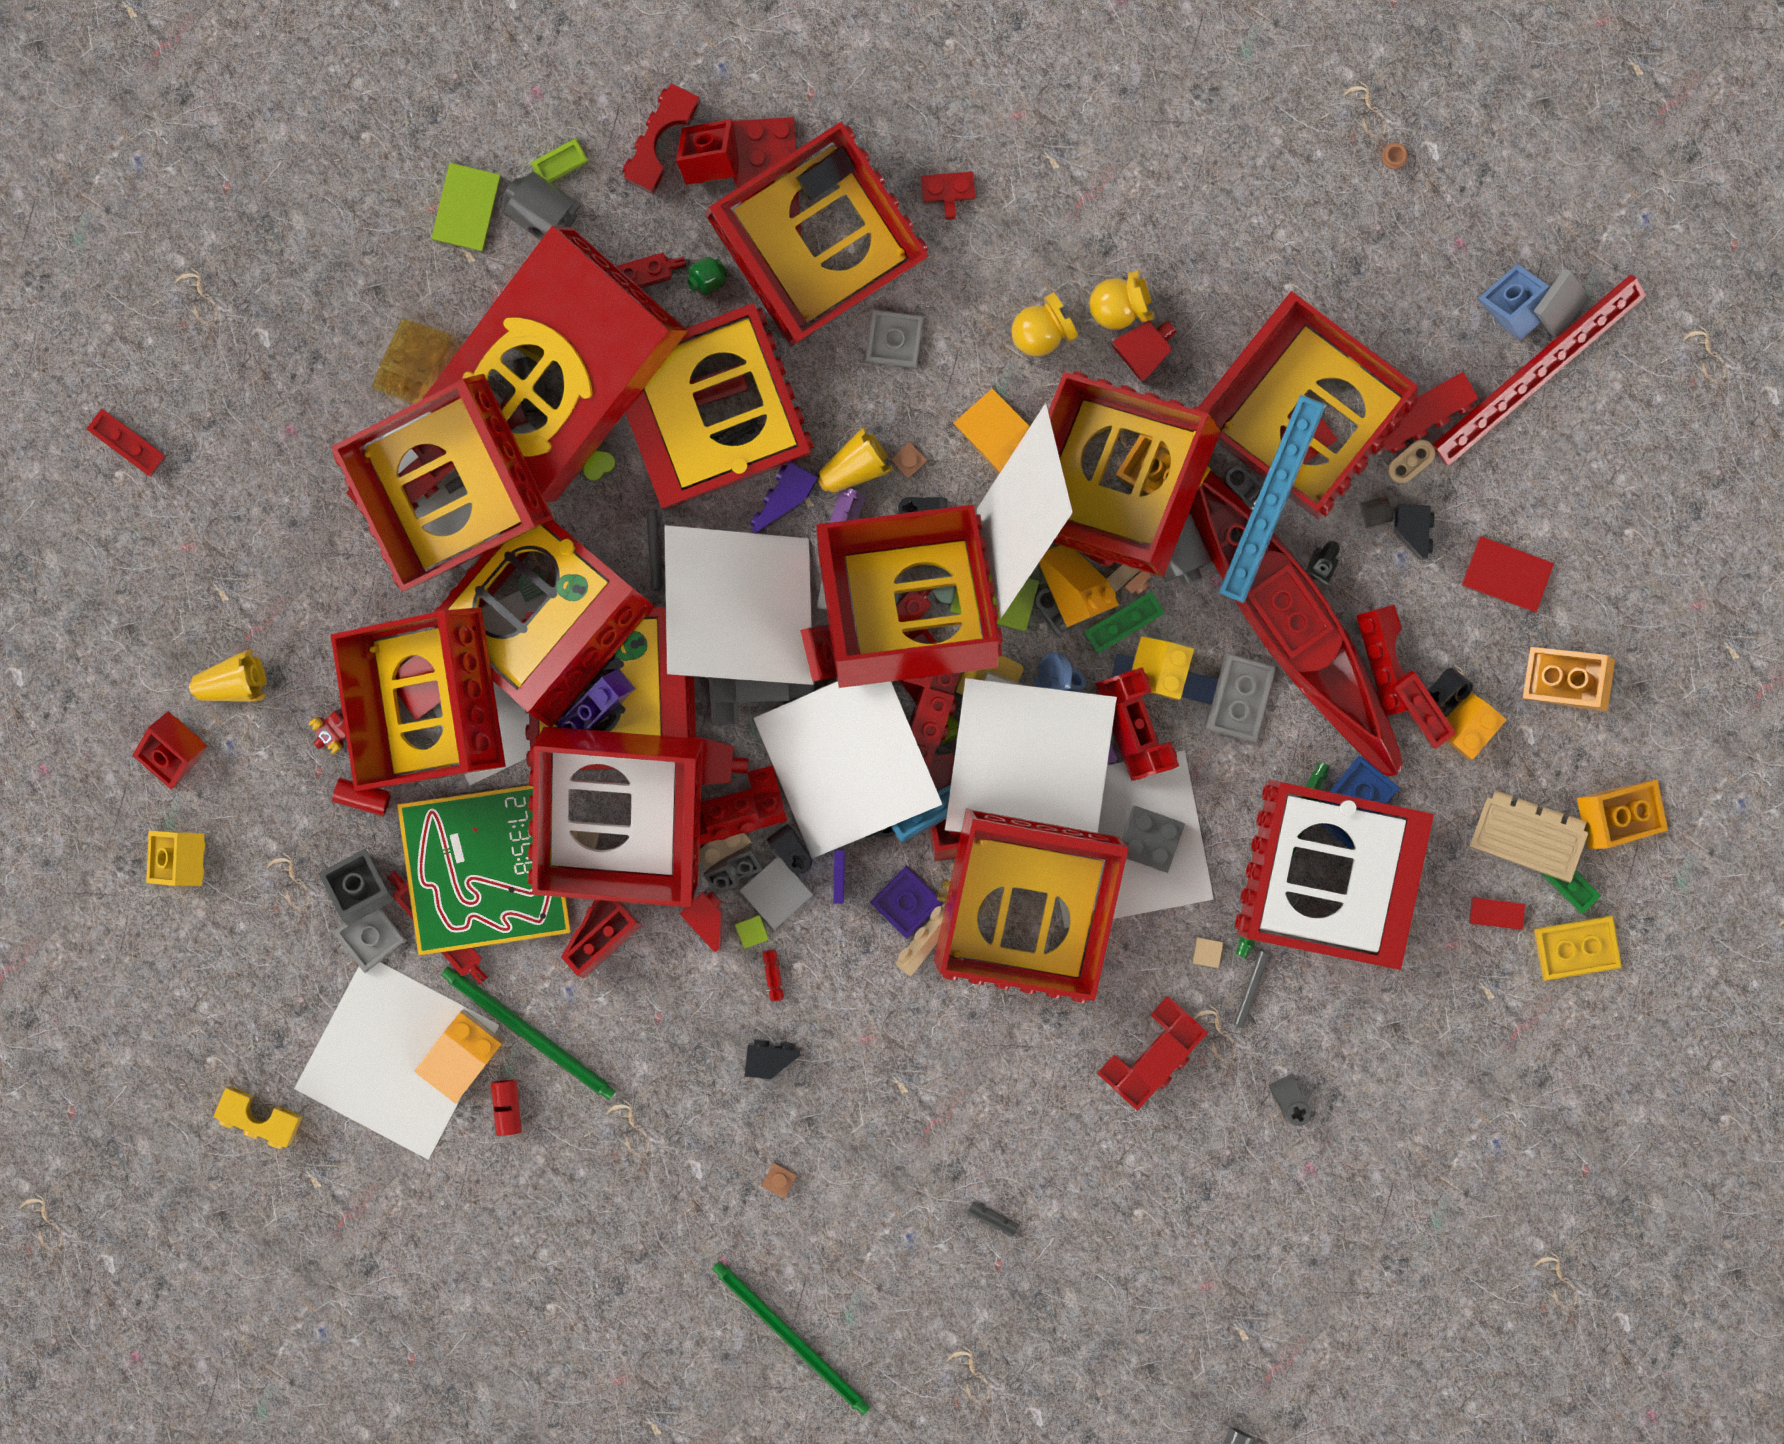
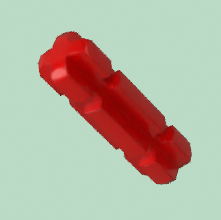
M767 950L763 952L762 956L763 962L766 963L764 968L767 986L770 987V991H768L769 998L772 1002L781 1001L784 998L783 988H780L782 982L779 964H776L778 960L776 950Z

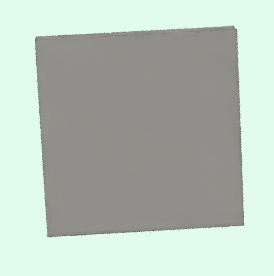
M1564 269L1537 305L1534 313L1551 336L1557 338L1568 328L1589 299V296L1573 273Z
M872 309L865 362L917 369L924 316Z
M779 856L739 890L773 929H776L813 896V893L787 867Z
M382 908L348 926L344 922L333 931V934L364 973H367L407 941Z

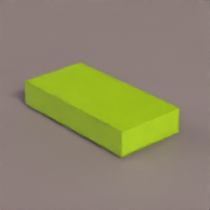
M576 138L530 162L534 171L550 183L589 163Z

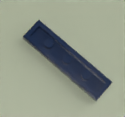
M1116 654L1111 677L1132 670L1135 658ZM1188 672L1181 697L1212 705L1218 679Z

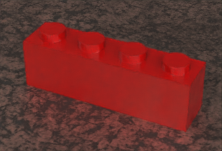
M1464 372L1417 398L1418 403L1409 414L1405 411L1400 420L1402 423L1393 434L1388 432L1385 436V444L1381 449L1382 452L1385 453L1390 450L1393 454L1406 447L1404 441L1413 437L1416 441L1429 434L1427 428L1436 424L1439 428L1452 421L1450 415L1459 411L1460 415L1473 409L1474 405L1472 403L1479 398Z

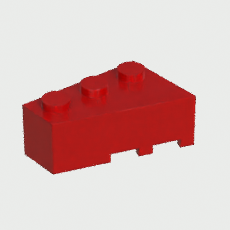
M594 900L561 958L578 977L585 978L632 936L642 924L622 902Z

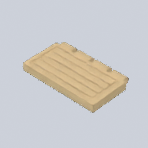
M1495 790L1492 799L1487 797L1469 848L1571 883L1588 836V832L1584 831L1586 821L1568 816L1566 825L1562 824L1561 820L1564 814L1543 807L1539 816L1535 814L1538 808L1537 804L1518 798L1515 807L1511 806L1513 796Z

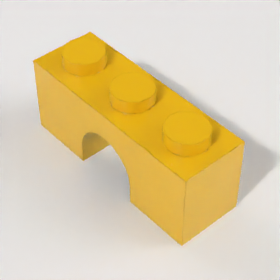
M231 1085L225 1088L213 1116L219 1120L220 1125L233 1129L234 1126L244 1130V1135L253 1139H258V1136L268 1140V1145L277 1149L287 1148L291 1145L303 1115L277 1106L273 1109L267 1121H260L251 1112V1104L255 1095Z

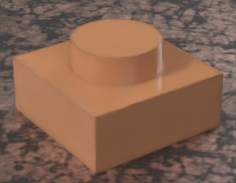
M910 442L890 460L908 480L927 462Z
M1141 571L1123 588L1129 595L1134 591L1139 595L1150 585L1147 580L1151 575Z
M773 1162L762 1183V1187L785 1198L797 1174Z

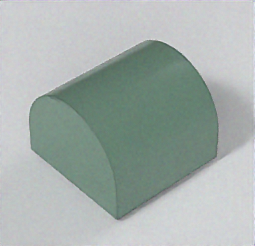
M955 586L934 588V597L940 603L951 605Z

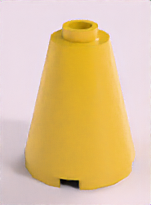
M867 427L861 428L819 471L820 477L817 480L825 492L829 490L831 493H836L893 471L892 465L887 466L884 461L888 456L879 441L872 433L866 434Z
M244 650L194 675L189 683L190 693L199 701H261L266 696V692L262 693V686L267 685L263 664L259 656L253 657V650Z

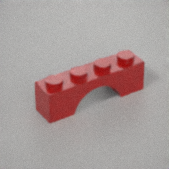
M670 83L668 89L663 88L658 98L660 105L656 112L652 111L646 122L648 129L644 136L640 135L634 146V149L637 151L633 159H627L622 170L625 173L623 177L626 182L652 195L655 194L665 174L664 167L656 158L658 139L667 129L673 126H689L700 104L698 96Z
M1395 604L1356 615L1385 717L1407 711L1391 687L1392 684L1406 675L1400 667L1396 656V639L1402 627Z

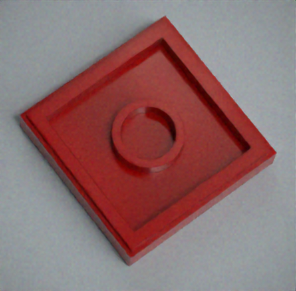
M829 625L800 630L812 681L837 677Z

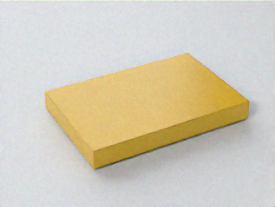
M1611 915L1534 929L1543 981L1622 968L1614 919Z

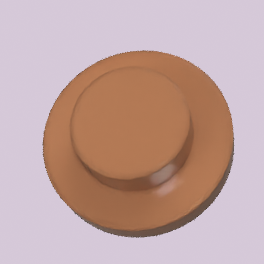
M1390 143L1383 149L1381 159L1386 167L1399 169L1407 162L1408 152L1402 144Z

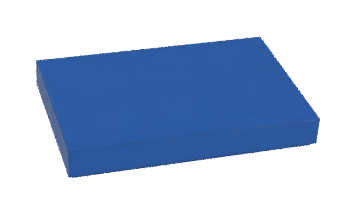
M1358 755L1329 792L1388 804L1400 787ZM1324 800L1321 801V803H1325V804H1330V805H1335V806H1340V805H1341V804L1333 803V802H1329V801H1324ZM1356 807V810L1369 812L1378 815L1381 813L1377 811ZM1319 823V825L1349 849L1353 848L1354 843L1343 829L1333 824Z

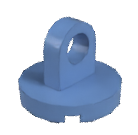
M1050 652L1038 664L1037 669H1040L1039 676H1035V687L1081 692L1086 686L1083 674L1077 669L1071 668L1069 659L1064 654Z

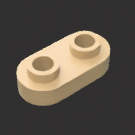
M1418 440L1411 444L1388 465L1387 473L1389 478L1397 484L1410 481L1434 460L1435 449L1432 444L1426 440ZM1418 449L1424 451L1425 456L1423 459L1416 456ZM1398 466L1404 468V475L1400 476L1396 473Z

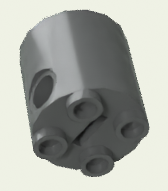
M535 171L525 177L515 178L504 195V215L539 240L543 238L551 226L571 227L577 218L575 214L580 208L576 200Z
M1191 513L1187 516L1163 578L1165 583L1178 577L1183 586L1202 578L1198 568L1212 562Z

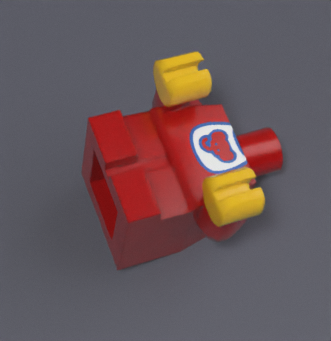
M342 708L333 711L326 719L315 717L309 722V726L312 725V729L319 736L313 742L318 749L326 745L329 750L332 749V754H336L344 747L343 740L346 739Z

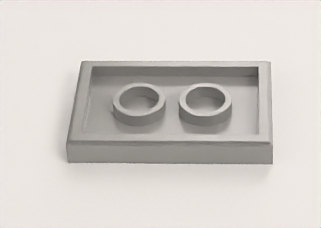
M1225 653L1206 729L1257 743L1276 666Z

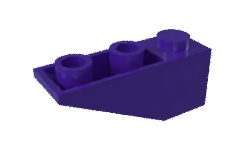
M789 462L787 467L782 465L775 478L779 481L774 490L771 488L768 490L763 499L766 505L762 513L757 511L750 523L753 526L752 533L758 534L805 503L818 478Z
M617 669L601 677L556 725L559 728L591 730L616 709L636 688L621 670Z

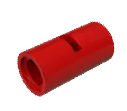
M340 777L334 789L332 802L384 817L389 806L391 792L380 788L354 791L353 781Z
M517 1080L491 1082L496 1136L522 1133Z

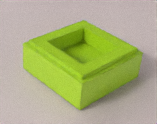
M760 915L735 924L744 949L769 940Z

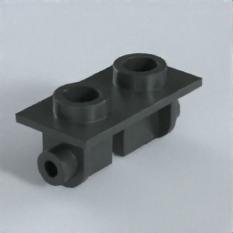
M1328 541L1322 549L1316 547L1305 570L1314 580L1322 581L1326 585L1329 584L1339 562L1336 559L1340 551L1339 544L1335 541Z

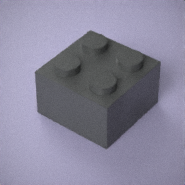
M1133 805L1122 836V840L1129 847L1127 859L1168 873L1185 823Z
M366 848L318 873L340 918L347 926L394 901L379 869Z

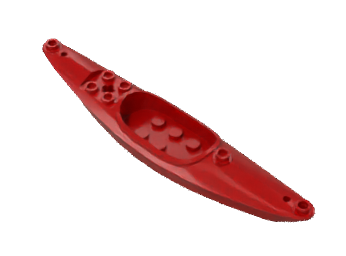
M1210 470L1196 493L1189 514H1192L1209 555L1224 581L1239 544L1236 541H1231L1230 531L1233 530L1234 533L1239 531L1241 533V536L1238 538L1240 541L1252 510ZM1273 533L1245 603L1235 600L1236 604L1277 663L1333 727L1377 770L1385 776L1397 775L1402 770V756L1387 716L1385 717L1382 704L1361 658L1342 623L1318 586L1289 549Z

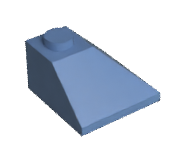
M1516 264L1478 299L1506 331L1517 339L1522 340L1540 324V319L1534 313V310L1548 292L1550 286Z

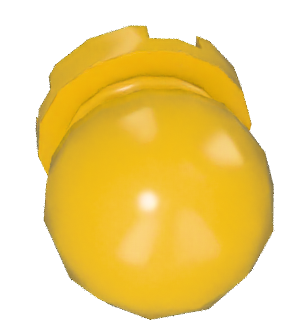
M1140 269L1128 272L1127 281L1121 278L1106 279L1097 284L1092 290L1089 298V309L1094 320L1099 325L1115 330L1131 325L1137 317L1140 318L1142 323L1154 320V312H1149L1147 306L1148 303H1152L1145 278L1139 279L1141 275Z
M1054 292L1044 297V306L1032 305L1026 307L1016 315L1013 321L1011 332L1014 345L1027 356L1041 357L1048 355L1059 346L1061 339H1066L1070 343L1078 338L1077 331L1070 317L1064 319L1060 310L1063 304Z

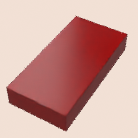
M1472 897L1469 923L1522 930L1525 904Z

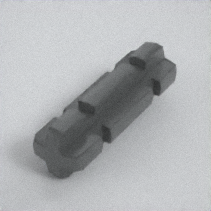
M973 1202L968 1210L969 1216L975 1219L980 1218L981 1222L998 1231L1000 1229L1003 1230V1233L1010 1237L1015 1234L1018 1228L1017 1223L1005 1220L1004 1216L988 1208L984 1209L977 1202Z

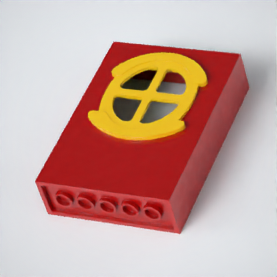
M551 226L422 399L464 378L484 373L486 379H488L490 371L492 369L497 370L516 389L515 394L502 410L506 421L525 398L530 400L548 418L546 425L536 431L526 434L513 433L545 501L554 502L559 499L688 330L573 227ZM524 344L538 345L544 350V355L525 380L520 379L502 362L503 354L514 347ZM552 361L559 363L564 376V393L558 409L552 408L534 391L535 383ZM459 396V397H457V398L451 400L450 402H448V403H446V404H444V405H442V406H440V407H438V408H436V409H434V410H432V411H430V412L433 413V412H435V411H437V410H439V409H441V408H443V407H445V406H447V405L453 403L454 401L460 399L461 397Z

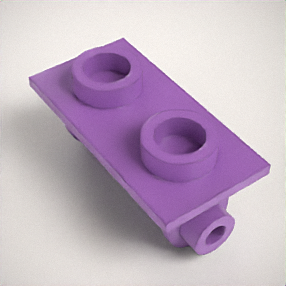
M850 488L840 491L829 523L858 519L866 495Z

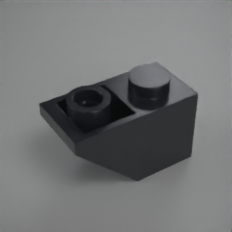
M1398 504L1395 506L1394 533L1418 560L1428 559V554L1433 552V539L1429 538V530L1434 526V512H1430L1431 506Z
M754 1039V1043H749L747 1047L744 1077L772 1079L800 1056L801 1048H796V1044L790 1042H780V1046L769 1045V1040Z

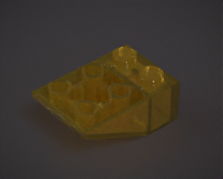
M402 318L379 365L372 389L412 405L421 401L437 380L452 335Z

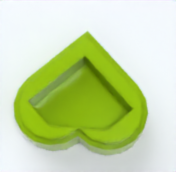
M595 451L584 465L585 477L591 481L600 480L604 473L612 472L615 469V458L610 453Z

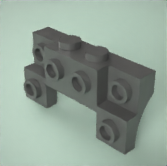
M709 677L712 725L739 724L738 703L792 702L816 691L815 681H813V685Z

